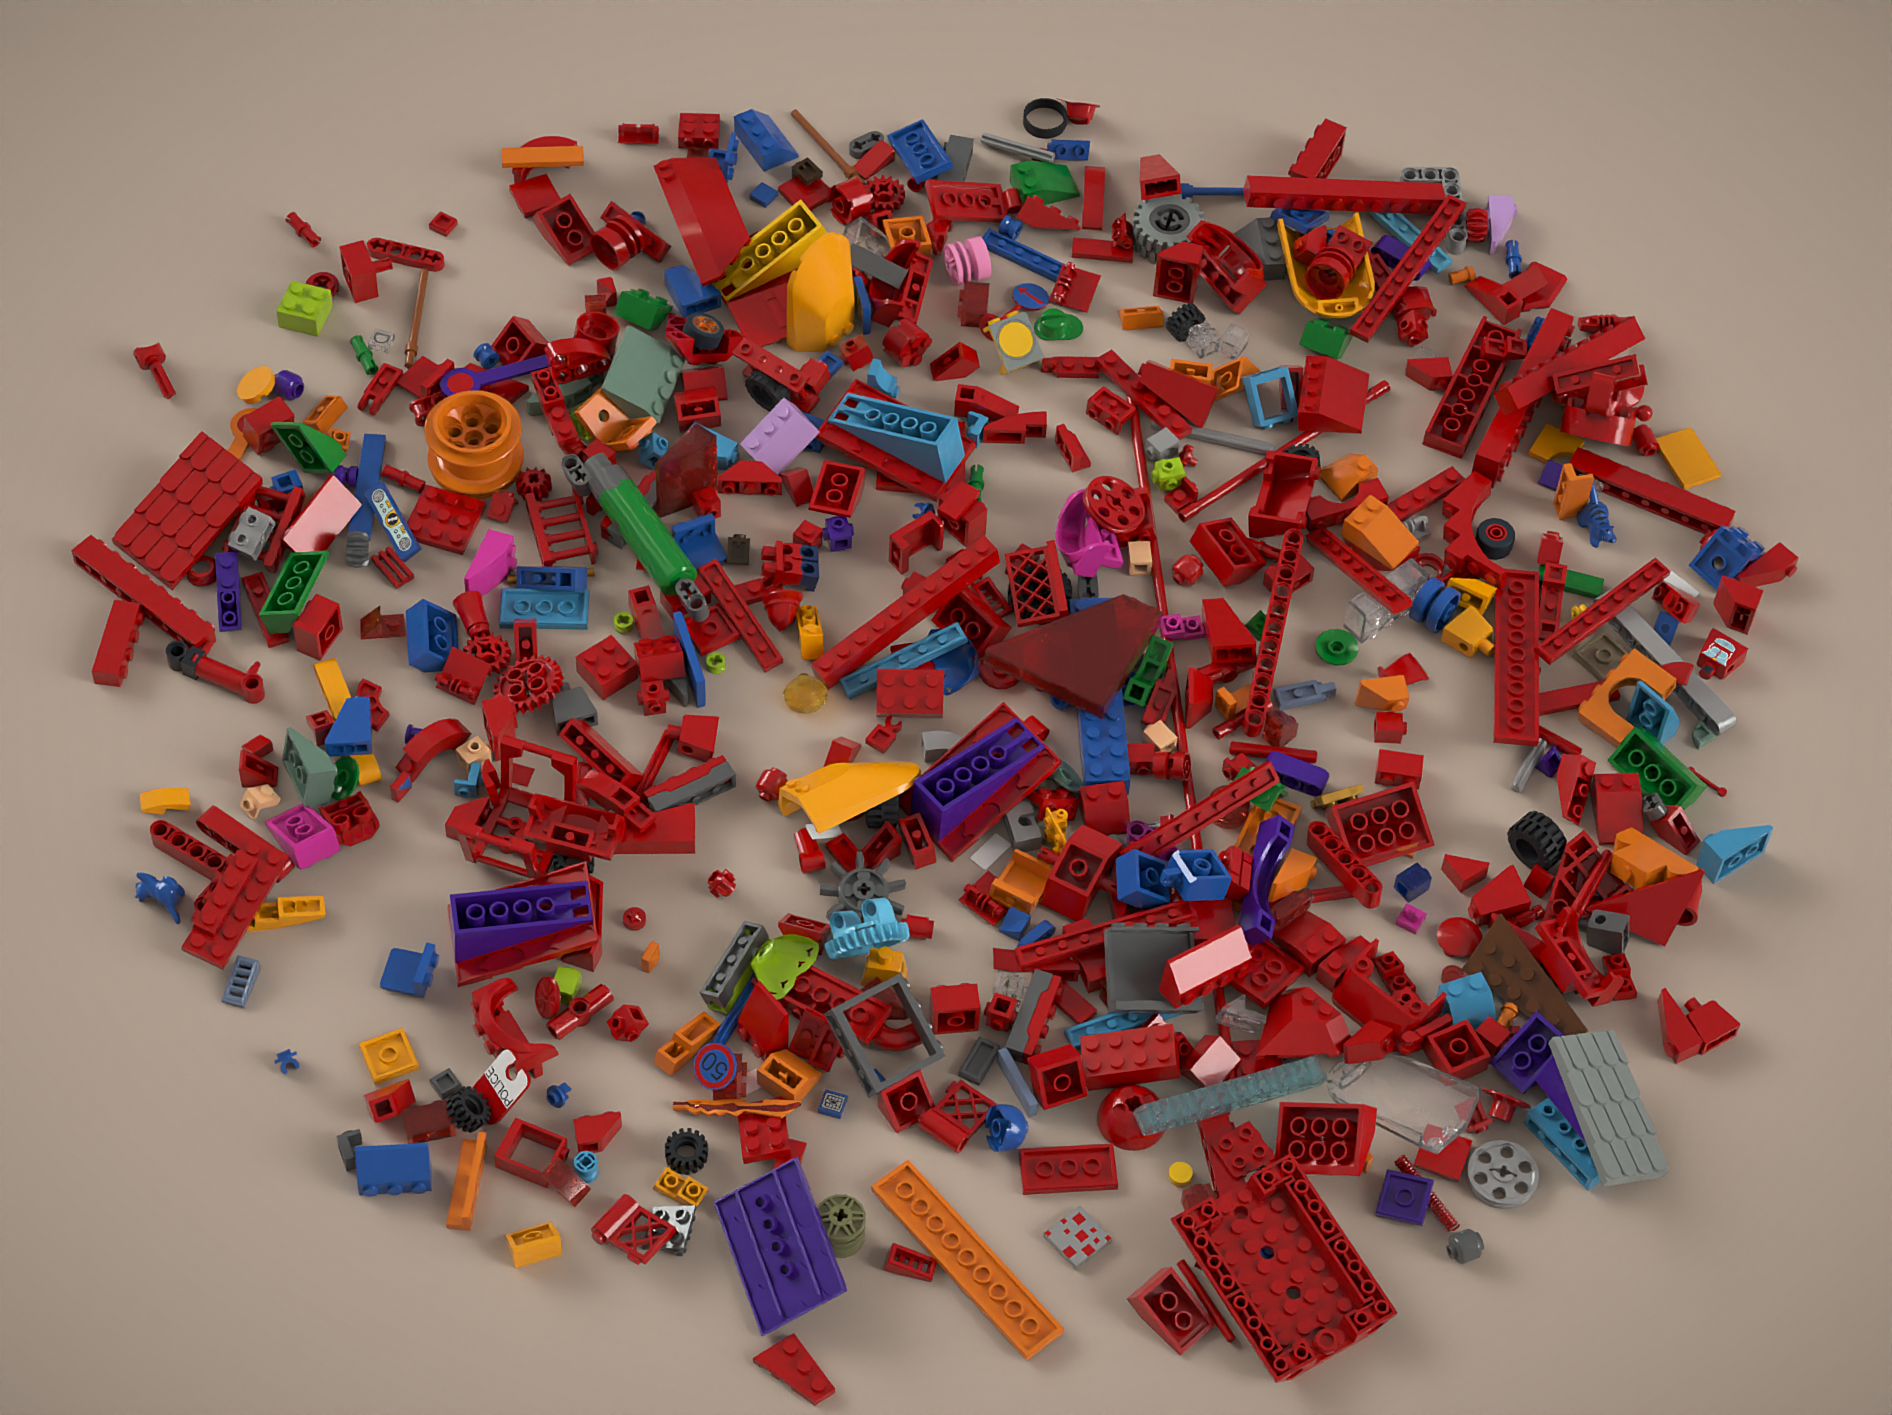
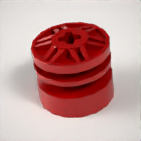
M622 215L613 218L605 227L600 228L590 237V245L595 256L604 266L611 270L620 269L629 259L634 258L645 248V242L640 230L631 220Z
M1330 245L1323 247L1318 251L1304 275V282L1308 291L1321 300L1338 299L1344 293L1356 272V262L1347 250L1339 246Z
M586 312L577 318L573 338L587 339L603 345L612 361L620 327L613 317L605 313Z

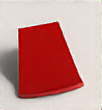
M1411 653L1403 655L1386 669H1383L1381 666L1377 668L1380 678L1404 675L1406 686L1429 679L1421 664Z

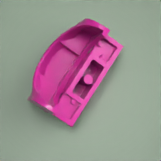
M1085 489L1073 492L1067 498L1058 516L1055 539L1067 567H1071L1075 575L1094 578L1100 566L1121 568L1123 559L1115 533H1111L1101 527L1088 514L1083 502Z

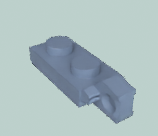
M1317 680L1277 687L1274 689L1273 694L1279 711L1326 701L1327 698L1336 696V686L1334 682L1322 684L1317 682Z

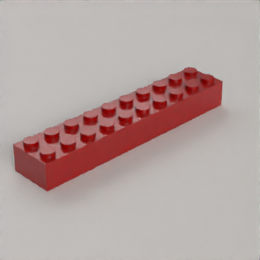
M1553 308L1550 309L1517 375L1521 373L1527 375L1526 370L1534 366L1540 368L1539 363L1547 359L1552 361V356L1564 352V349L1570 347L1572 341L1570 338L1575 329V326L1572 325L1574 316ZM1543 397L1504 416L1501 408H1499L1476 452L1471 474L1476 471L1490 479L1492 489H1494L1497 481H1502L1505 473L1503 469L1509 467L1513 457L1511 454L1512 452L1516 453L1520 444L1519 439L1525 436L1528 428L1526 425L1532 422L1535 414L1533 410L1539 408Z

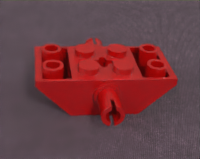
M1082 824L1069 837L1061 854L1042 846L1040 849L1042 853L1038 852L1037 859L1054 867L1047 878L1040 904L1076 922L1084 919L1100 889L1118 898L1117 882L1108 878L1107 874L1123 843ZM1082 869H1084V872H1083V873H1081V874H1077V873H1076L1077 870H1078V871H1081Z

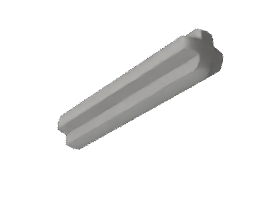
M1539 738L1538 747H1531L1512 781V790L1516 792L1523 790L1546 748L1547 742Z

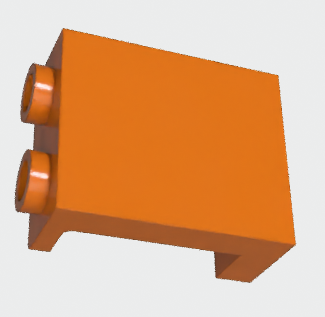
M1015 849L1010 862L998 879L995 878L992 882L988 896L992 897L993 901L1009 909L1012 906L1031 915L1042 898L1047 878L1053 866L1030 856L1026 852Z

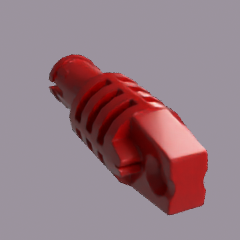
M1615 314L1592 315L1578 318L1577 324L1580 331L1589 333L1601 331L1603 333L1601 329L1611 324L1615 327L1614 322L1624 317H1618ZM1628 316L1625 318L1626 320H1629L1635 316Z

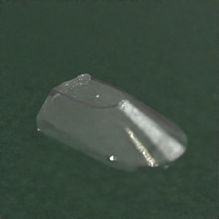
M1393 1051L1381 1060L1346 1064L1343 1058L1331 1068L1327 1077L1328 1092L1336 1103L1366 1104L1377 1108V1126L1435 1154L1442 1151L1467 1129L1479 1101V1089L1477 1086Z

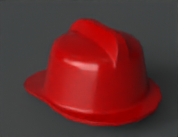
M1058 99L1066 102L1067 116L1076 125H1088L1090 120L1093 119L1095 109L1100 108L1096 104Z

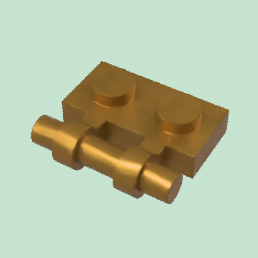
M1362 784L1350 786L1314 797L1310 804L1312 809L1319 807L1321 809L1338 805L1337 802L1343 803L1357 799V794L1363 793L1364 789Z

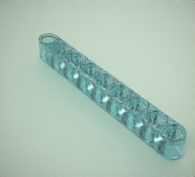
M1313 1056L1147 1103L1135 1109L1133 1116L1142 1134L1147 1136L1311 1089L1323 1084L1327 1080V1076L1317 1057Z

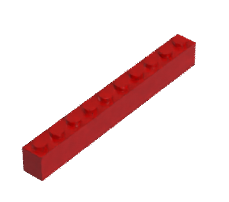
M1247 175L1243 188L1246 206L1254 208L1434 215L1446 199L1442 183Z
M1624 317L1614 322L1615 327L1611 324L1601 329L1603 333L1598 331L1590 335V340L1587 337L1577 342L1578 347L1572 345L1564 349L1565 354L1563 352L1557 353L1551 357L1552 361L1547 359L1539 363L1540 368L1534 366L1525 371L1527 375L1521 373L1513 377V383L1511 380H1508L1499 385L1500 390L1493 394L1504 416L1555 390L1552 374L1607 361L1645 340L1635 317L1626 320Z
M983 535L812 662L811 667L814 676L827 690L831 689L840 682L839 679L854 672L999 564L998 549Z

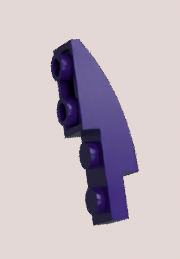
M237 551L215 553L219 632L242 630L241 587Z

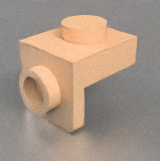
M268 784L247 788L240 807L251 819H256L260 809L277 806L281 798Z

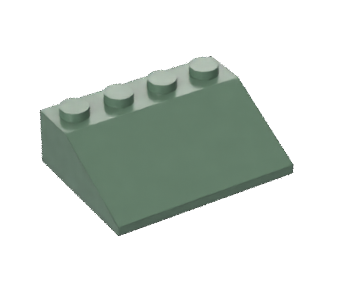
M627 326L601 390L630 419L653 416L657 422L655 425L660 424L685 360L672 347L632 326Z

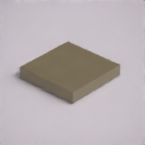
M1603 630L1574 651L1572 657L1598 681L1607 680L1606 676L1611 669H1616L1620 665L1621 658L1628 651Z

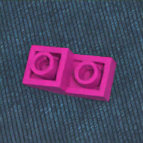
M1174 614L1158 618L1165 638L1189 640L1200 639L1205 636L1200 615L1181 618L1180 614Z

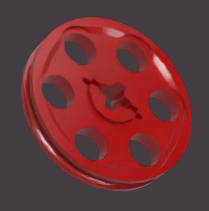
M1100 476L1093 479L1084 491L1083 502L1088 514L1097 524L1111 532L1120 534L1130 533L1144 519L1145 507L1141 497L1134 488L1121 479L1112 476ZM1102 484L1107 485L1110 490L1105 489ZM1121 492L1126 493L1130 499L1125 498ZM1091 493L1096 494L1099 500L1093 498ZM1129 510H1133L1137 516L1132 515ZM1099 511H1103L1107 517L1102 516ZM1118 519L1123 520L1126 525L1119 523Z

